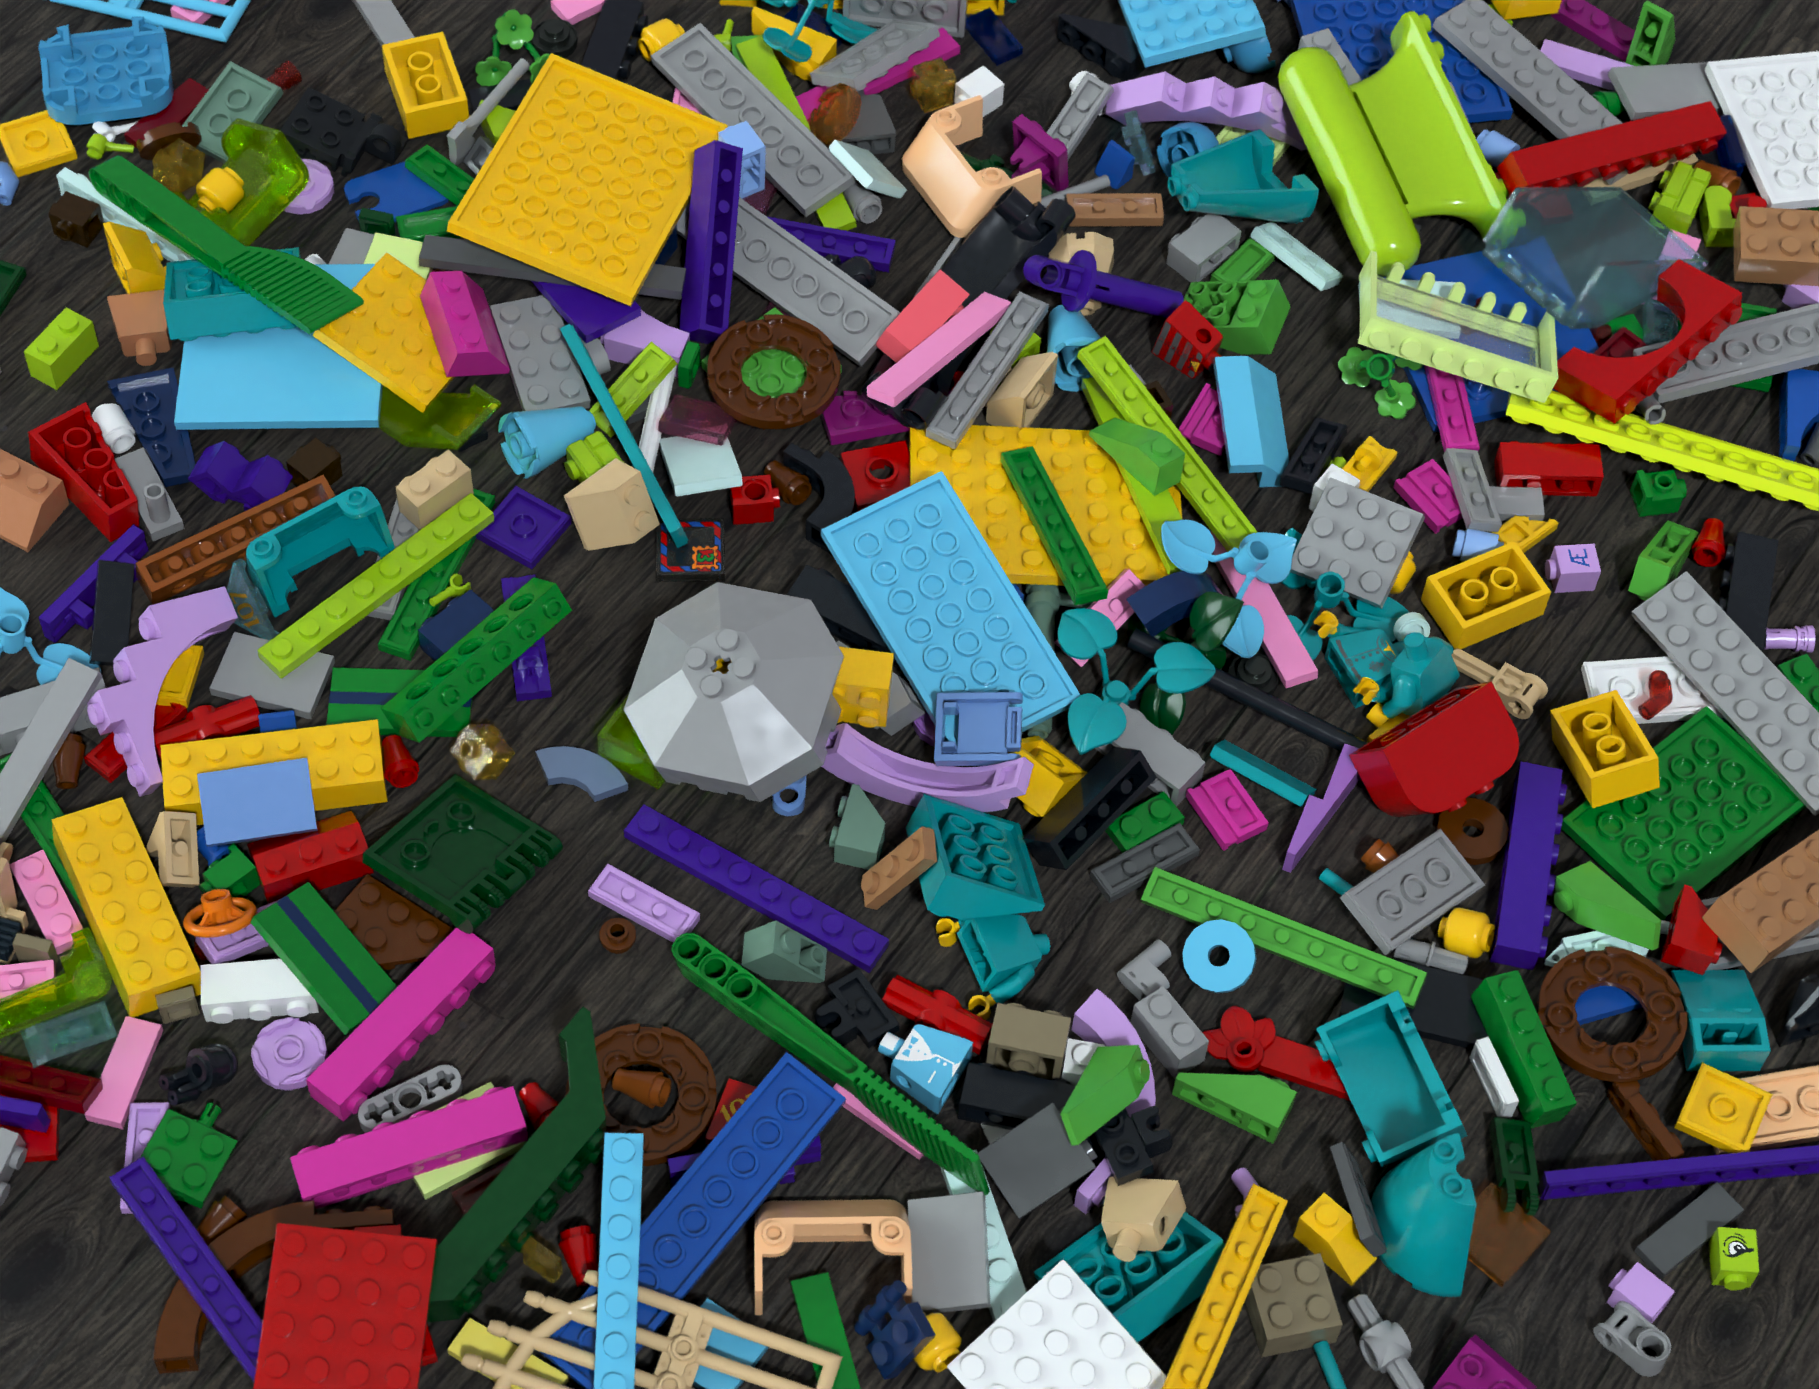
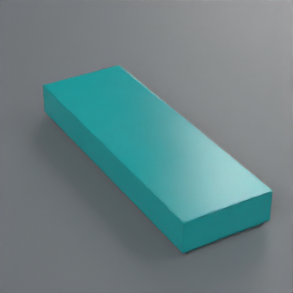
M1225 739L1215 744L1210 753L1212 759L1300 807L1304 806L1309 795L1314 796L1317 790Z

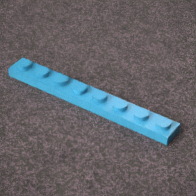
M604 1133L594 1389H634L644 1144V1134Z

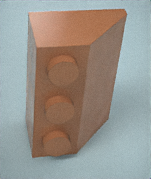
M0 449V538L29 552L69 505L63 480Z

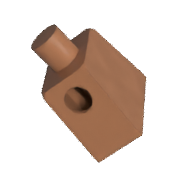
M164 290L107 296L123 355L127 357L136 356L137 363L142 366L153 365L157 361L156 353L168 352L172 347L163 305Z

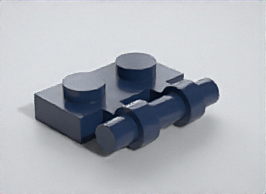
M896 1280L891 1285L883 1287L876 1296L877 1301L873 1305H867L860 1312L859 1320L854 1325L855 1331L861 1336L867 1335L870 1331L872 1332L874 1339L867 1348L884 1380L896 1378L936 1336L919 1303L906 1304L903 1295L906 1293L907 1287L900 1280ZM887 1312H889L890 1316L892 1317V1320L889 1323L885 1317V1314Z

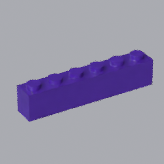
M717 140L695 149L685 257L686 279L682 294L679 327L680 330L690 333V340L704 344L716 341L728 329L743 148Z
M1522 761L1519 764L1513 783L1508 820V839L1504 850L1495 918V935L1491 948L1490 962L1533 970L1538 957H1545L1548 937L1542 936L1543 926L1548 927L1552 912V906L1546 905L1547 895L1552 896L1556 879V875L1550 874L1551 865H1556L1559 854V844L1554 843V836L1560 834L1563 822V814L1557 813L1558 804L1563 805L1567 790V784L1561 783L1563 769Z

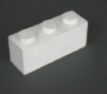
M281 959L201 965V1007L206 1022L213 1021L214 1023L225 1024L235 1019L251 1018L262 1021L272 1016L289 1015L291 1017H304L309 1013H319L317 1001Z

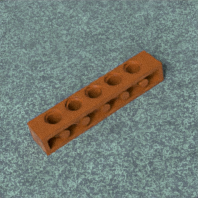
M321 475L136 562V578L152 605L160 603L246 562L247 547L254 539L336 495L325 476Z

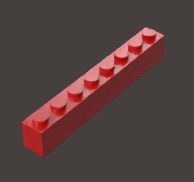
M1707 101L1513 151L1501 162L1497 170L1513 201L1522 198L1533 200L1545 192L1552 191L1553 194L1562 192L1571 185L1577 184L1578 187H1582L1598 178L1609 180L1624 171L1631 174L1647 165L1658 167L1673 158L1680 161L1696 152L1707 154L1719 146L1718 142L1727 134V131L1712 102Z

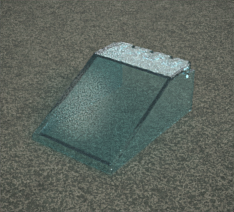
M1517 187L1482 240L1487 244L1482 251V255L1498 269L1502 268V272L1518 287L1524 288V292L1542 308H1546V311L1562 326L1567 325L1570 329L1598 328L1656 296L1658 276L1678 259L1699 270H1703L1708 264L1707 260L1621 187Z

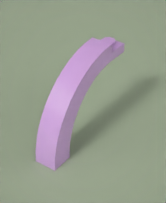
M847 723L836 725L834 732L830 731L825 746L828 753L824 765L821 767L850 784L859 785L862 790L905 805L917 807L923 794L980 812H993L1008 809L1011 798L1026 795L1034 764L1026 757L980 767L936 766V764L909 758L884 748L861 735Z
M1096 989L1074 1013L1071 1031L1086 1042L1104 1044L1105 1046L1139 1045L1143 1059L1147 1060L1149 1064L1150 1077L1138 1098L1126 1107L1131 1118V1114L1155 1106V1084L1151 1063L1138 1033L1125 1014L1112 1000ZM1105 1157L1077 1189L1074 1206L1084 1214H1087L1094 1205L1100 1207L1104 1203L1109 1177H1114Z

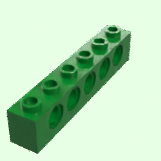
M533 577L382 706L381 710L397 735L420 743L568 615L572 609L557 584Z

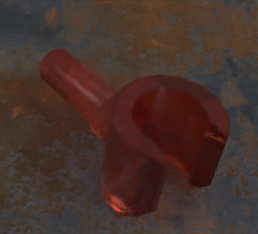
M1591 308L1588 313L1594 324V329L1590 331L1598 347H1600L1609 339L1608 336L1611 335L1612 329L1608 324L1603 325L1597 310Z

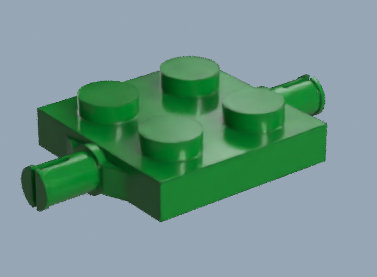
M214 1103L206 1104L199 1120L190 1119L168 1109L140 1158L142 1156L145 1158L174 1200L185 1201L200 1209L204 1206L237 1145V1140L216 1131L212 1127L221 1113V1108L218 1105L213 1109Z

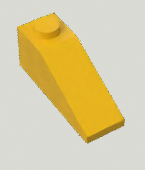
M754 6L752 9V33L754 35H763L765 29L772 27L781 29L792 36L798 23ZM804 26L797 39L811 47L812 55L808 61L796 62L786 57L781 51L773 48L772 50L776 58L791 74L812 82L810 73L837 56V39Z

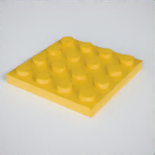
M386 253L352 289L353 292L363 299L364 304L315 331L313 337L424 413L455 377H446L420 298L427 280L389 253Z

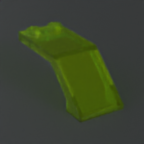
M474 384L470 388V394L441 392L426 411L422 413L383 386L379 429L405 447L458 450L501 407V402Z

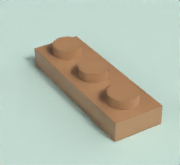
M1161 193L1066 194V202L1073 207L1076 213V217L1069 227L1163 226L1164 214Z
M920 827L862 875L861 888L864 893L865 907L875 910L879 909L937 862L934 829Z

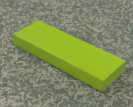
M652 341L608 389L625 422L677 365L671 356ZM597 401L589 411L595 418L596 426L611 438L615 431Z

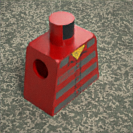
M1185 300L1165 320L1152 353L1190 378H1196L1205 368L1215 375L1214 358L1222 357L1217 351L1223 336L1201 313Z

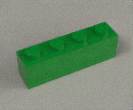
M1515 970L1486 977L1473 992L1471 999L1518 1097V1107L1524 1120L1530 1122L1531 1128L1561 1121L1577 1102L1519 971Z

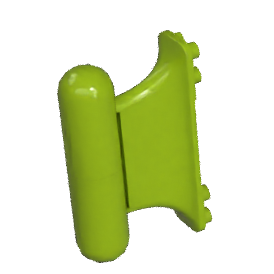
M1415 11L1404 13L1392 30L1390 39L1394 51L1392 58L1379 71L1366 79L1349 85L1334 56L1329 51L1317 46L1302 47L1290 54L1281 64L1278 74L1279 89L1360 263L1364 266L1371 250L1377 252V276L1382 278L1387 277L1394 263H1402L1406 271L1418 260L1421 249L1420 235L1412 219L1438 215L1464 219L1479 231L1489 249L1502 247L1512 237L1515 227L1523 223L1521 209L1518 206L1510 207L1506 198L1509 196V192L1502 178L1497 179L1491 165L1487 163L1441 67L1444 49L1439 41L1431 42L1428 32L1431 31V21L1428 15H1418Z

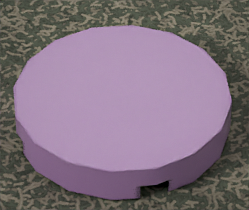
M304 158L297 159V162L289 164V161L283 163L273 172L269 180L272 200L277 207L289 213H313L328 204L334 194V183L329 169L316 160Z
M288 1017L275 1020L262 1028L257 1035L254 1046H252L251 1056L254 1070L264 1083L275 1089L290 1091L307 1086L306 1079L327 1059L328 1052L324 1035L316 1025L309 1021L308 1023L300 1021L299 1018Z

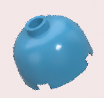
M1267 35L1222 48L1227 63L1233 61L1237 68L1245 73L1256 74L1276 67L1275 60L1269 62L1267 56H1270L1269 53H1272Z
M1183 122L1170 127L1160 136L1163 137L1162 144L1157 147V155L1165 175L1171 177V164L1219 145L1215 134L1207 126L1197 122Z

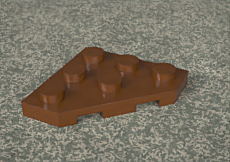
M368 874L334 911L383 970L395 969V965L417 962V965H420L454 930Z

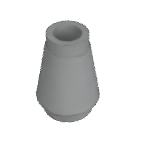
M857 181L842 192L857 221L868 224L880 217L882 213L881 199Z

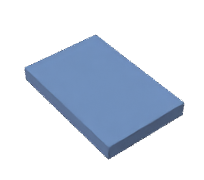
M307 758L197 774L207 847L318 831Z

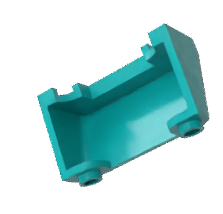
M353 487L250 542L246 550L247 572L252 584L275 618L290 610L287 603V595L290 591L292 593L298 590L292 576L349 546H352L358 557L365 554L364 551H373L378 554L380 559L394 550L395 546L381 504L368 488Z
M1398 990L1316 1028L1321 1039L1315 1041V1044L1323 1061L1326 1062L1331 1059L1367 1135L1368 1139L1363 1141L1362 1145L1371 1163L1378 1160L1382 1167L1411 1157L1449 1135L1459 1133L1461 1139L1468 1136Z

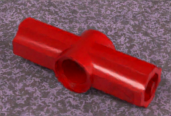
M250 695L218 708H214L211 705H202L192 709L185 717V720L154 731L155 751L159 760L161 761V745L232 737L260 726L258 706Z
M899 975L889 983L882 998L889 1009L914 1021L915 1025H925L972 1041V1052L978 1055L985 1050L989 1043L993 1023L963 1009L960 1002L945 991L934 990L932 993Z

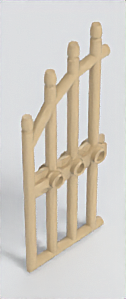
M587 1270L584 1281L598 1288L599 1271ZM638 1285V1302L675 1314V1318L668 1337L637 1327L636 1343L661 1351L662 1353L654 1374L635 1368V1385L645 1389H694L692 1385L698 1368L701 1365L766 1389H832L843 1356ZM527 1290L523 1302L537 1309L542 1308L543 1311L553 1315L531 1331L514 1325L508 1326L507 1323L500 1320H490L487 1328L489 1333L500 1338L505 1337L508 1341L520 1345L506 1365L487 1358L482 1359L481 1356L470 1353L464 1354L461 1365L473 1371L479 1370L481 1374L497 1379L492 1389H510L512 1384L524 1389H573L521 1371L533 1351L537 1350L595 1371L594 1353L548 1337L571 1320L596 1329L597 1312L594 1311H597L598 1294L568 1303L551 1296L545 1297L543 1293ZM713 1328L823 1366L816 1388L706 1351L705 1349Z

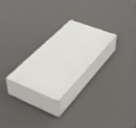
M1489 1037L1478 1039L1469 1058L1497 1117L1510 1118L1513 1116L1519 1102L1518 1097Z

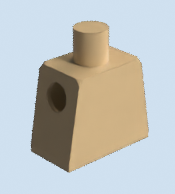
M1109 1177L1101 1220L1108 1245L1113 1248V1254L1119 1260L1125 1262L1133 1261L1138 1250L1157 1252L1163 1249L1186 1210L1178 1180L1137 1178L1118 1186L1115 1178Z

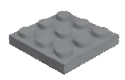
M1330 477L1293 554L1290 572L1311 581L1317 580L1325 572L1338 573L1345 582L1343 592H1347L1353 598L1382 609L1425 516L1423 513Z

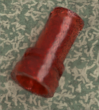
M289 60L282 63L279 68L274 70L273 74L265 78L267 81L281 87L282 90L290 89L291 86L302 82L298 69Z

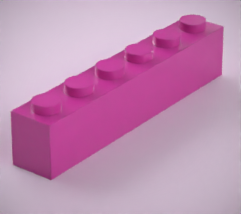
M455 928L306 1079L310 1096L343 1122L351 1114H357L359 1107L368 1099V1096L377 1087L381 1088L390 1081L394 1070L402 1061L410 1060L418 1051L420 1043L429 1034L433 1035L439 1031L444 1024L445 1017L454 1008H461L468 1000L470 992L479 983H485L492 976L496 966L494 949L475 934H467Z
M495 1087L487 1090L483 1096L471 1100L457 1099L450 1102L445 1108L433 1112L429 1110L419 1111L411 1115L408 1120L395 1124L393 1122H385L375 1126L372 1131L358 1136L356 1134H347L339 1137L335 1143L323 1147H306L300 1150L297 1155L290 1157L303 1202L314 1200L316 1209L414 1178L416 1175L528 1141L529 1139L527 1126L514 1087Z

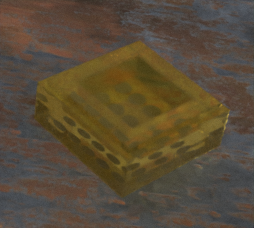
M532 1237L522 1246L524 1264L550 1283H555L563 1274L561 1258Z

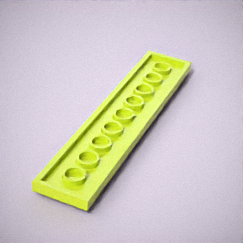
M1553 390L1550 392L1545 403L1509 392L1506 415L1510 416L1515 422L1521 424L1534 423L1543 426L1545 430L1551 433H1568L1585 443L1598 442L1605 444L1615 452L1626 453L1628 451L1639 454L1641 458L1649 462H1666L1683 472H1691L1693 470L1705 474L1707 478L1713 481L1723 482L1727 480L1737 483L1744 490L1764 491L1770 493L1772 497L1778 500L1789 501L1791 499L1803 503L1809 509L1819 511L1818 468L1665 423L1649 424L1648 420L1646 421L1644 417L1631 413L1623 416L1614 424L1569 397Z

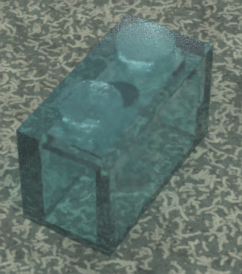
M105 1001L39 1023L21 1032L33 1068L93 1048L117 1037Z

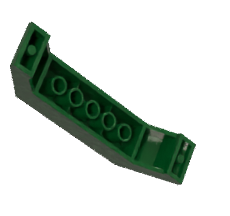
M584 1006L559 1034L561 1059L568 1064L570 1091L437 1247L427 1322L459 1320L465 1312L471 1314L483 1300L484 1294L482 1292L491 1281L497 1283L509 1268L507 1262L516 1251L522 1253L530 1245L534 1238L532 1232L542 1221L546 1224L555 1215L559 1208L557 1202L566 1192L571 1194L577 1189L584 1178L582 1172L590 1163L597 1164L604 1156V1133H607L606 1116L591 1012Z

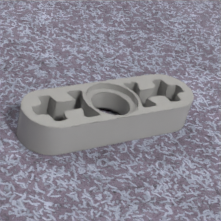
M440 1065L367 1099L358 1110L361 1129L364 1133H367L379 1124L385 1122H393L395 1124L405 1121L414 1113L423 1110L432 1112L458 1099L463 1089L459 1071L450 1065ZM445 1078L447 1082H451V1088L445 1090L443 1086H439L440 1079ZM424 1086H428L429 1092L432 1093L431 1099L427 1098ZM407 1093H416L421 1097V1102L414 1108L403 1107L400 1104V1100ZM391 1102L394 1103L397 1113L395 1116H393L392 1109L389 1108V1103ZM376 1111L378 1115H382V1121L376 1123L374 1119H370V1113Z

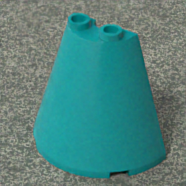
M1261 129L1171 164L1172 177H1169L1167 182L1169 193L1171 196H1177L1185 211L1292 224L1303 222L1302 219L1311 216L1317 203L1319 189L1305 174L1293 176L1292 189H1288L1272 172L1275 144Z
M1459 1133L1439 1140L1394 1166L1381 1179L1371 1199L1387 1248L1386 1253L1379 1255L1381 1261L1394 1275L1397 1273L1412 1283L1413 1288L1431 1295L1443 1297H1460L1462 1294L1476 1211V1201L1471 1180L1462 1178L1456 1170V1165L1465 1160Z

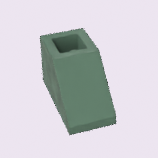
M852 784L849 796H842L838 817H842L840 827L833 826L829 847L834 848V862L869 870L879 862L885 838V822L861 787Z
M777 920L745 932L742 966L769 980L811 983L825 981L827 948Z

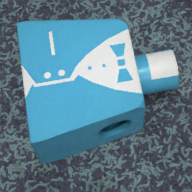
M916 1024L906 1040L887 1032L879 1045L878 1052L893 1059L890 1080L932 1112L939 1114L971 1060L973 1042L925 1025Z

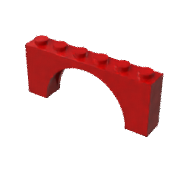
M1678 259L1658 276L1657 300L1667 306L1681 323L1682 328L1677 336L1658 350L1634 357H1605L1573 347L1557 360L1558 380L1553 389L1615 424L1623 416L1632 413L1636 405L1644 398L1653 395L1664 381L1674 377L1685 363L1695 359L1706 345L1716 341L1720 333L1727 327L1738 322L1743 311L1741 307L1742 292Z

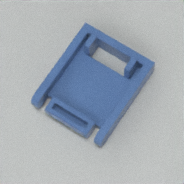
M1020 692L937 693L934 762L936 766H989L1021 758L1019 754L1008 752L1021 751L1023 708L1010 707V704H1022L1023 694ZM946 715H959L958 747L955 741L945 742Z

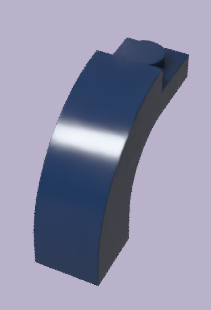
M1180 571L1146 585L1126 600L1150 635L1154 637L1173 623L1189 617L1192 607L1200 595L1206 592L1223 593L1206 572L1197 575Z

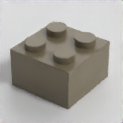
M997 1003L986 1063L1010 1072L1027 1071L1035 1077L1048 1080L1060 1078L1071 1018L1065 1017L1056 1011L1040 1012L1026 1009V1007L1017 1003Z
M1321 1253L1260 1265L1245 1303L1261 1358L1311 1348L1314 1344L1327 1340L1328 1344L1335 1343L1343 1324Z

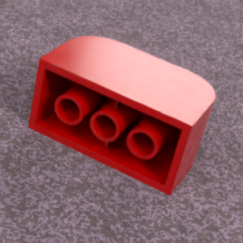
M1491 681L1455 688L1354 751L1349 757L1373 802L1386 814L1395 817L1435 814L1446 810L1448 812L1455 811L1467 804L1466 798L1471 794L1475 793V795L1491 789L1494 786L1493 780L1507 772L1514 764L1519 750V737L1516 727Z

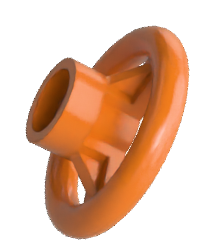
M211 890L201 896L202 904L194 907L185 915L183 927L189 934L197 937L212 938L229 935L251 924L250 921L257 914V908L248 899L231 897L229 890ZM204 915L201 922L196 925L194 922Z

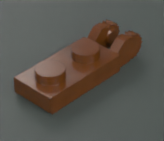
M1637 1080L1631 1082H1612V1085L1608 1088L1607 1097L1612 1101L1611 1104L1651 1159L1659 1161L1682 1158L1684 1150L1679 1138L1673 1132L1668 1131L1659 1119L1656 1108L1651 1103L1646 1102L1639 1093V1082Z

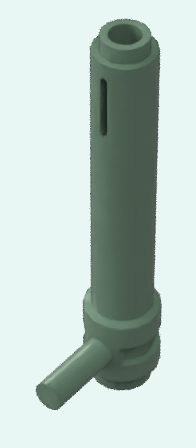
M1026 584L1027 597L1025 599V606L1055 653V624L1059 607L1067 606L1087 609L1093 602L1075 606L1070 595L1060 592V586ZM1053 717L1026 730L1028 737L1039 736L1042 739H1046L1052 731Z

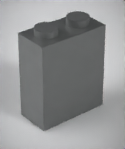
M1051 1103L977 1153L980 1161L1019 1220L1096 1168L1092 1161L1097 1158V1155L1086 1139L1079 1145H1071L1060 1115L1064 1106L1057 1109L1054 1103Z

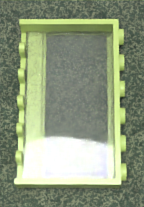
M1370 251L1359 274L1360 337L1358 344L1541 403L1546 402L1558 380L1554 309L1548 308L1538 327L1524 324L1521 322L1527 309L1526 304L1523 302L1515 303L1507 318L1491 313L1496 303V295L1492 292H1487L1483 295L1477 308L1460 303L1466 292V286L1462 282L1455 283L1447 298L1430 293L1435 284V275L1431 272L1423 274L1417 288L1400 283L1405 272V267L1400 262H1396L1391 266L1386 279L1377 276V252Z

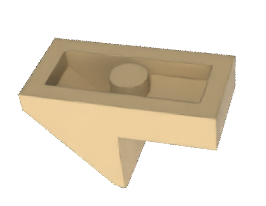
M160 812L147 843L146 851L149 856L158 857L159 880L162 886L192 888L200 885L196 813Z

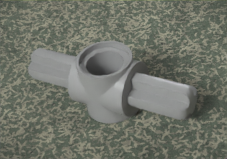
M1359 1294L1353 1297L1347 1303V1308L1363 1332L1359 1345L1368 1365L1374 1371L1388 1372L1398 1389H1424V1385L1407 1360L1411 1356L1412 1349L1403 1328L1396 1322L1391 1323L1390 1320L1383 1321L1367 1295Z

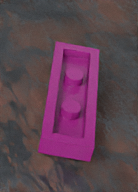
M1562 0L1558 13L1552 14V18L1626 62L1635 30L1585 0Z

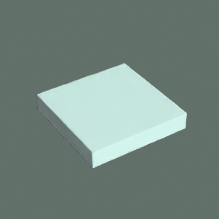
M834 140L830 145L829 151L866 189L895 198H901L907 191L869 150L839 140Z

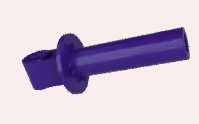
M1086 250L1076 252L1069 262L1042 255H1034L1026 261L1023 269L1024 276L1028 282L1046 290L1061 293V301L1064 308L1071 312L1080 311L1091 299L1168 318L1183 303V294L1180 291L1097 271L1094 255ZM1047 266V273L1041 279V270Z

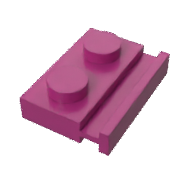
M1206 383L1178 430L1185 438L1191 440V444L1221 456L1225 449L1218 394L1216 390L1210 388V384Z
M1434 459L1407 473V476L1403 479L1398 478L1395 480L1393 488L1413 510L1424 514V522L1435 534L1444 526L1448 527L1463 518L1450 477Z
M1231 769L1200 783V786L1194 789L1192 787L1187 789V800L1223 851L1227 850L1228 846L1234 843L1239 844L1266 831L1269 822Z

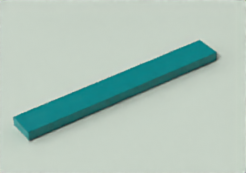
M570 323L560 328V331L633 467L641 472L649 496L677 548L682 547L688 543V538L574 326Z

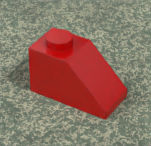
M1684 884L1674 902L1661 962L1703 975L1710 963H1717L1723 944L1717 942L1718 936L1702 919L1708 909L1692 886Z

